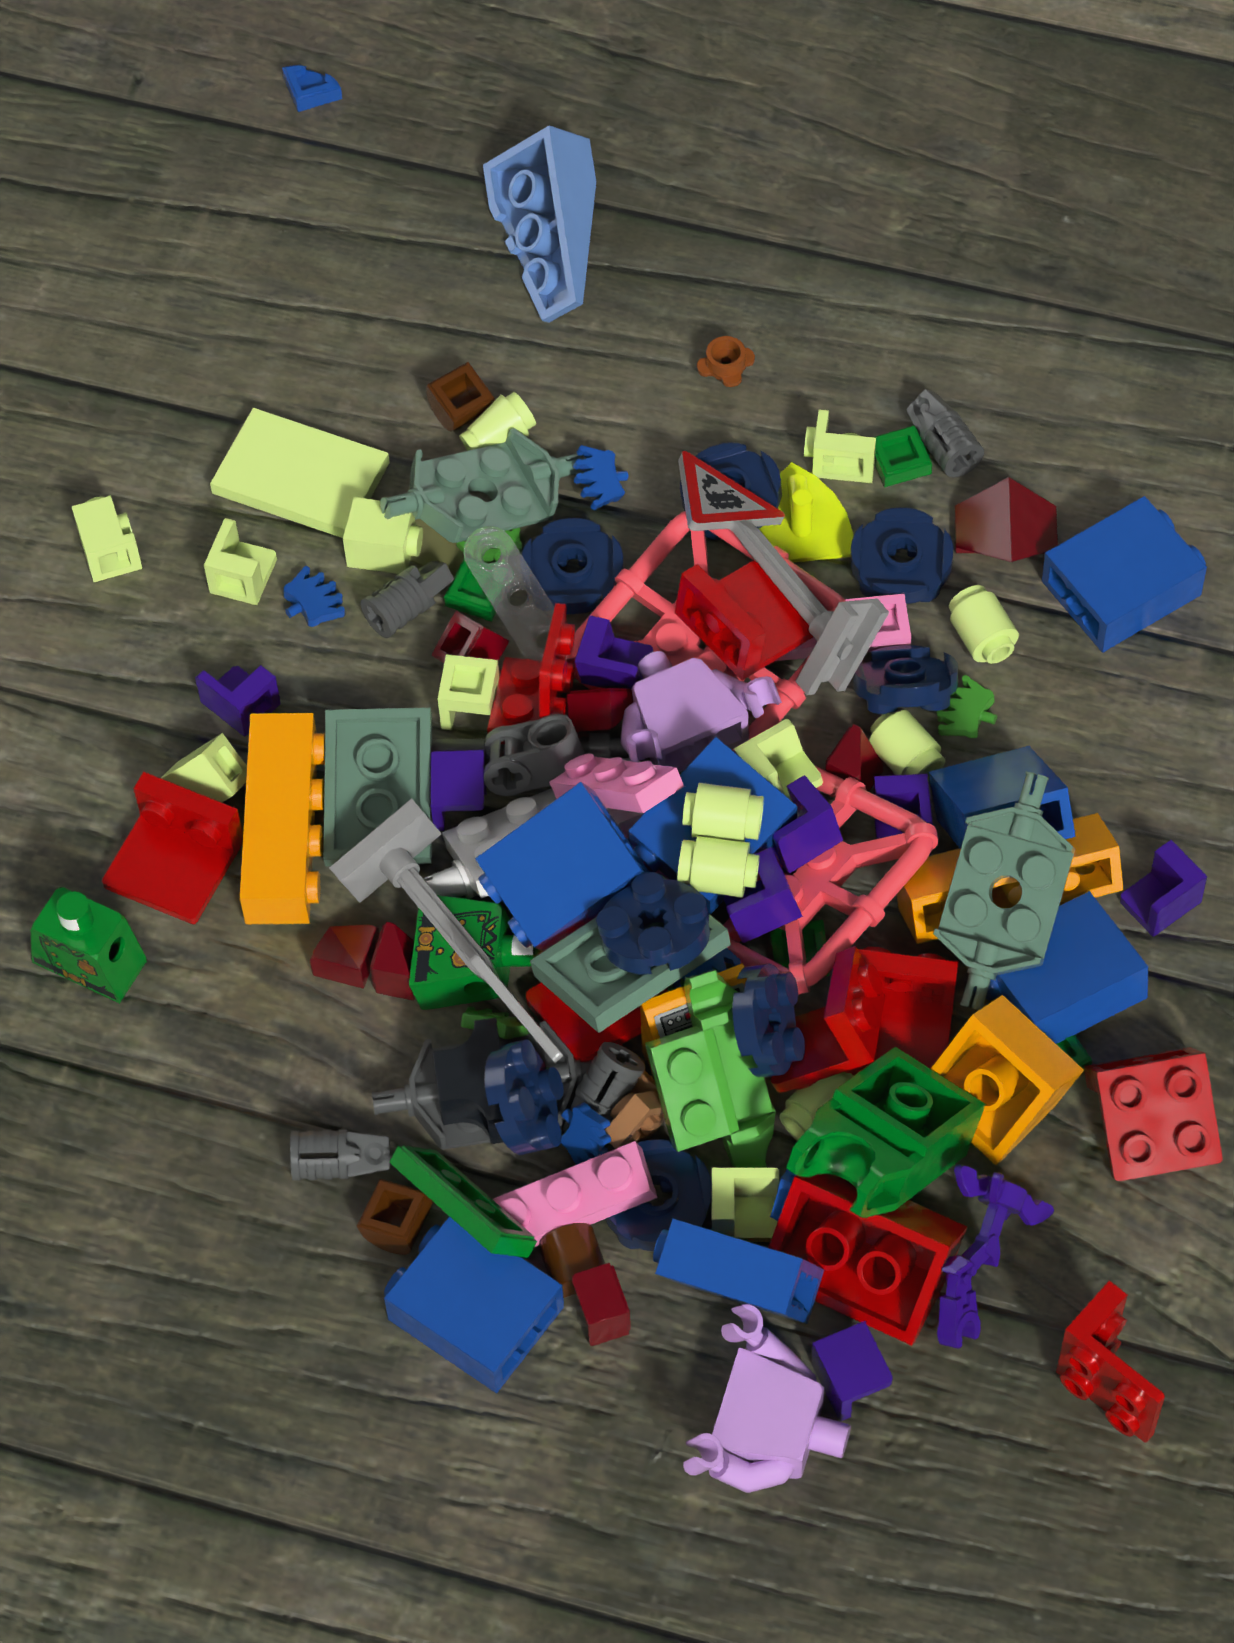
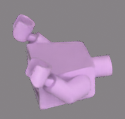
M655 651L646 655L638 664L639 672L644 679L636 682L632 687L633 703L624 710L620 743L622 748L629 754L630 761L639 762V760L650 757L652 764L677 767L678 772H681L692 763L715 737L730 749H734L748 741L749 724L747 710H750L752 715L758 718L764 714L762 706L771 703L779 705L782 701L771 677H759L745 683L717 669L711 670L698 658H691L672 666L664 652Z
M750 1304L732 1307V1312L742 1319L743 1330L734 1323L722 1325V1336L729 1342L745 1340L747 1342V1350L738 1348L713 1433H703L686 1441V1445L696 1448L702 1458L692 1457L684 1461L685 1472L689 1475H699L709 1470L711 1477L745 1493H751L784 1484L789 1478H801L810 1450L842 1459L847 1446L851 1425L820 1416L823 1407L824 1387L817 1382L816 1375L785 1343L770 1330L763 1327V1317L756 1307Z

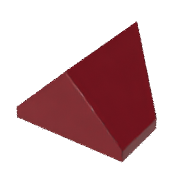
M1010 477L955 505L956 553H978L1014 562L1034 555L1045 554L1047 551L1058 546L1056 506Z

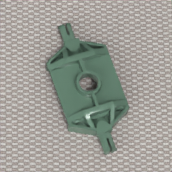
M515 428L509 430L506 442L430 460L421 461L423 452L416 450L410 472V490L404 494L381 498L380 507L382 514L385 513L384 517L386 519L412 513L415 520L421 519L452 543L553 519L558 505L560 478L584 473L580 469H574L573 464L577 459L583 460L585 457L578 456L577 453L558 458L550 456L546 450ZM470 492H483L487 494L492 499V501L485 502L478 497L471 496Z
M1026 772L1019 802L1015 803L1014 807L966 817L965 823L968 826L940 924L933 933L968 967L967 973L970 974L960 1005L969 1008L972 1006L976 1010L983 1008L990 981H995L997 975L1043 965L1075 848L1042 818L1043 811L1040 810V805L1049 778L1039 774L1037 776L1032 772ZM1008 877L1016 879L1022 888L1021 899L1011 908L998 907L992 898V889L995 883L1000 879Z

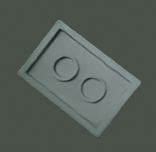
M431 707L325 710L323 857L325 866H332L411 798L432 822ZM432 843L413 858L417 864H432Z
M709 914V942L693 961L671 971L667 963L661 966H650L652 974H634L618 968L607 958L599 935L596 918H594L530 960L534 976L600 1033L730 946L731 942L728 929ZM656 922L647 925L644 930L652 926L664 927L665 925L662 922Z

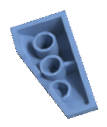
M549 125L483 164L489 209L494 220L502 222L508 238L505 240L508 250L511 254L518 256L524 269L522 274L523 282L541 320L548 323L583 304L596 191V176L590 139Z

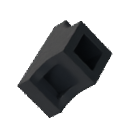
M496 1018L475 1020L472 1035L461 1046L453 1049L433 1051L443 1125L456 1123L477 1125L486 1132L491 1144L503 1143L495 1123L504 1121L499 1103L488 1106L485 1092V1066L487 1058L492 1051L500 1050Z

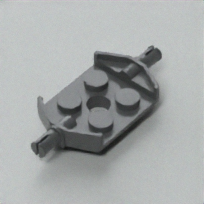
M545 1021L540 1022L541 1029L563 1054V1057L556 1063L531 1034L514 1037L513 1039L499 1038L500 1047L522 1040H529L542 1058L546 1068L555 1067L562 1078L564 1093L563 1097L556 1101L558 1123L561 1131H563L565 1120L561 1115L566 1109L571 1108L576 1094L575 1090L583 1080L586 1070L590 1068L592 1060L580 1062V1060L574 1059L571 1051ZM425 1039L409 1078L410 1084L404 1085L405 1088L372 1092L375 1115L408 1110L409 1117H416L441 1150L490 1143L486 1132L477 1125L471 1123L443 1125L433 1051L453 1049L462 1044L432 1048L431 1039ZM612 1070V1072L610 1073L608 1079H610V1078L614 1079V1077H615V1071H614V1070Z

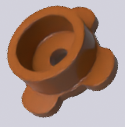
M731 336L717 337L708 344L706 357L698 360L697 371L701 376L715 377L717 380L722 381L726 387H735L742 382L741 374L746 367L754 364L755 355L751 349L745 348L743 343L737 338Z

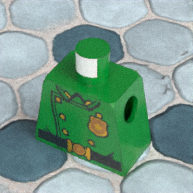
M59 887L55 890L30 930L32 963L119 1004L147 962L139 942L123 915L88 899L80 892L71 891L65 887Z
M437 895L491 959L499 979L507 988L510 967H532L530 960L538 956L540 950L533 945L528 948L522 945L508 924L510 919L502 905ZM418 907L409 986L421 1010H431L500 998L488 983L474 975Z

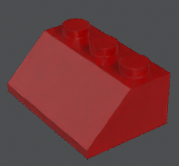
M817 1174L812 1177L795 1175L768 1248L802 1258L824 1269L815 1299L816 1302L859 1322L865 1321L868 1326L912 1346L947 1280L946 1273L942 1271V1267L950 1256H957L967 1226L910 1200L906 1201L895 1211L862 1218L849 1210L857 1197V1189L849 1181L831 1174Z

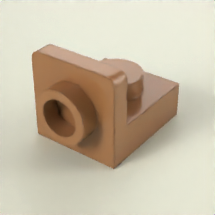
M645 1070L641 1077L638 1078L634 1089L630 1091L631 1093L623 1097L610 1113L614 1120L605 1129V1132L610 1135L611 1142L609 1143L615 1149L634 1141L638 1143L649 1140L665 1121L655 1080Z

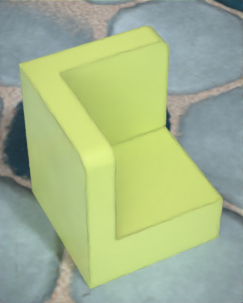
M225 518L204 563L209 592L258 605L277 561L276 552L271 549L240 542L236 521Z
M446 654L437 698L441 729L452 730L456 712L491 715L492 704L499 683L498 660Z
M789 719L781 721L734 748L735 753L790 800L787 785L804 775L815 788L823 784L821 773L803 751L795 726Z
M221 733L175 763L161 779L219 802H224L235 795L246 783L247 765L224 734Z
M712 1168V1231L747 1242H770L778 1222L770 1218L779 1187V1169Z

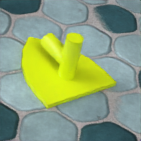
M791 462L780 473L782 498L778 509L785 513V517L780 525L763 526L759 530L773 547L778 546L789 554L788 560L793 563L851 557L853 531L846 510L835 493L817 476Z

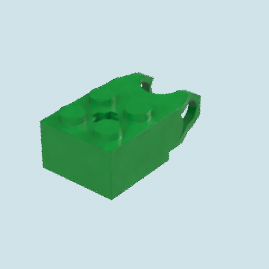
M894 1047L836 1088L833 1098L817 1109L811 1127L805 1131L793 1146L786 1169L801 1177L831 1174L849 1181L857 1189V1197L849 1210L859 1217L868 1218L892 1212L967 1155L986 1104L902 1050Z

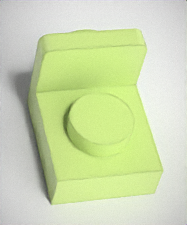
M819 409L817 426H807L804 457H813V474L818 478L872 483L876 438L864 437L855 433H828L829 410Z

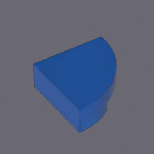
M302 65L282 67L284 81L298 112L342 99L341 87L331 75L326 73L323 75L306 70V66Z

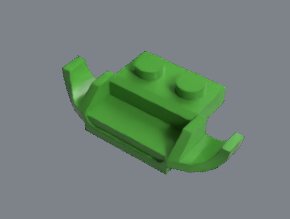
M715 969L687 977L684 983L685 997L693 1027L645 1043L672 1147L679 1152L722 1137L725 1150L733 1168H767L766 1153L773 1136L776 1111L771 1103L765 1078L754 1076L748 1069L758 1067L753 1056H741L737 1045L732 1012L733 995L737 991Z

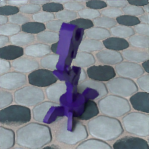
M958 1164L954 1167V1173L962 1195L966 1197L979 1196L978 1200L988 1207L980 1233L976 1236L975 1242L962 1255L950 1256L942 1267V1271L946 1273L948 1281L946 1294L940 1296L937 1338L939 1344L957 1349L962 1347V1336L972 1339L979 1338L981 1321L978 1316L976 1291L972 1290L971 1279L983 1264L994 1267L998 1266L1000 1260L999 1236L1004 1220H1007L1011 1213L1018 1214L1026 1225L1033 1226L1043 1222L1054 1213L1052 1205L1035 1199L1033 1201L1032 1197L1027 1194L1028 1191L1006 1181L1003 1179V1174L994 1172L993 1177L982 1174L977 1176L975 1169Z

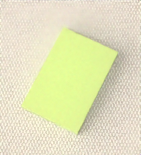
M253 408L213 477L210 486L212 494L343 538L353 497L371 499L390 464L389 453Z

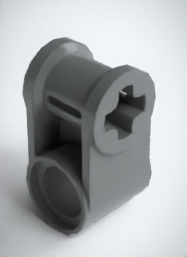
M552 714L534 721L512 726H500L490 731L484 741L485 754L489 758V763L484 770V784L490 791L502 796H515L525 791L550 786L549 781L566 771L564 768L566 763L585 754L572 720L566 715ZM502 741H505V750L500 749ZM511 773H515L513 781H511Z

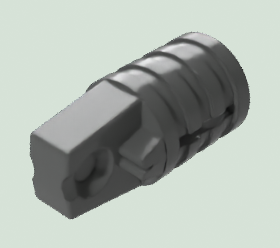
M927 389L921 392L906 410L922 442L948 477L956 478L969 473L981 462L984 456L983 447L965 422L962 421L959 414L937 393Z
M430 561L419 569L415 565H411L396 575L394 580L384 584L383 588L373 592L372 596L369 595L361 600V610L370 626L382 637L389 638L396 633L397 629L404 627L408 621H412L418 614H422L436 603L433 597L450 584L454 578L444 562Z
M612 1042L602 1043L597 1051V1055L590 1063V1068L586 1070L583 1080L575 1090L576 1094L570 1110L573 1112V1107L585 1102L591 1109L611 1122L613 1120L610 1116L612 1109L634 1089L638 1078L641 1077L645 1070L644 1062L635 1053L619 1044ZM619 1057L625 1059L623 1063L618 1061ZM612 1070L616 1071L617 1074L608 1088L604 1087ZM566 1121L563 1126L564 1132H566L570 1126Z
M331 1129L323 1131L307 1130V1132H300V1130L291 1131L290 1162L292 1181L323 1178L324 1180H333V1178L349 1179V1177L390 1169L391 1144L389 1136L348 1131V1129H339V1131H332ZM338 1152V1156L302 1157V1153Z

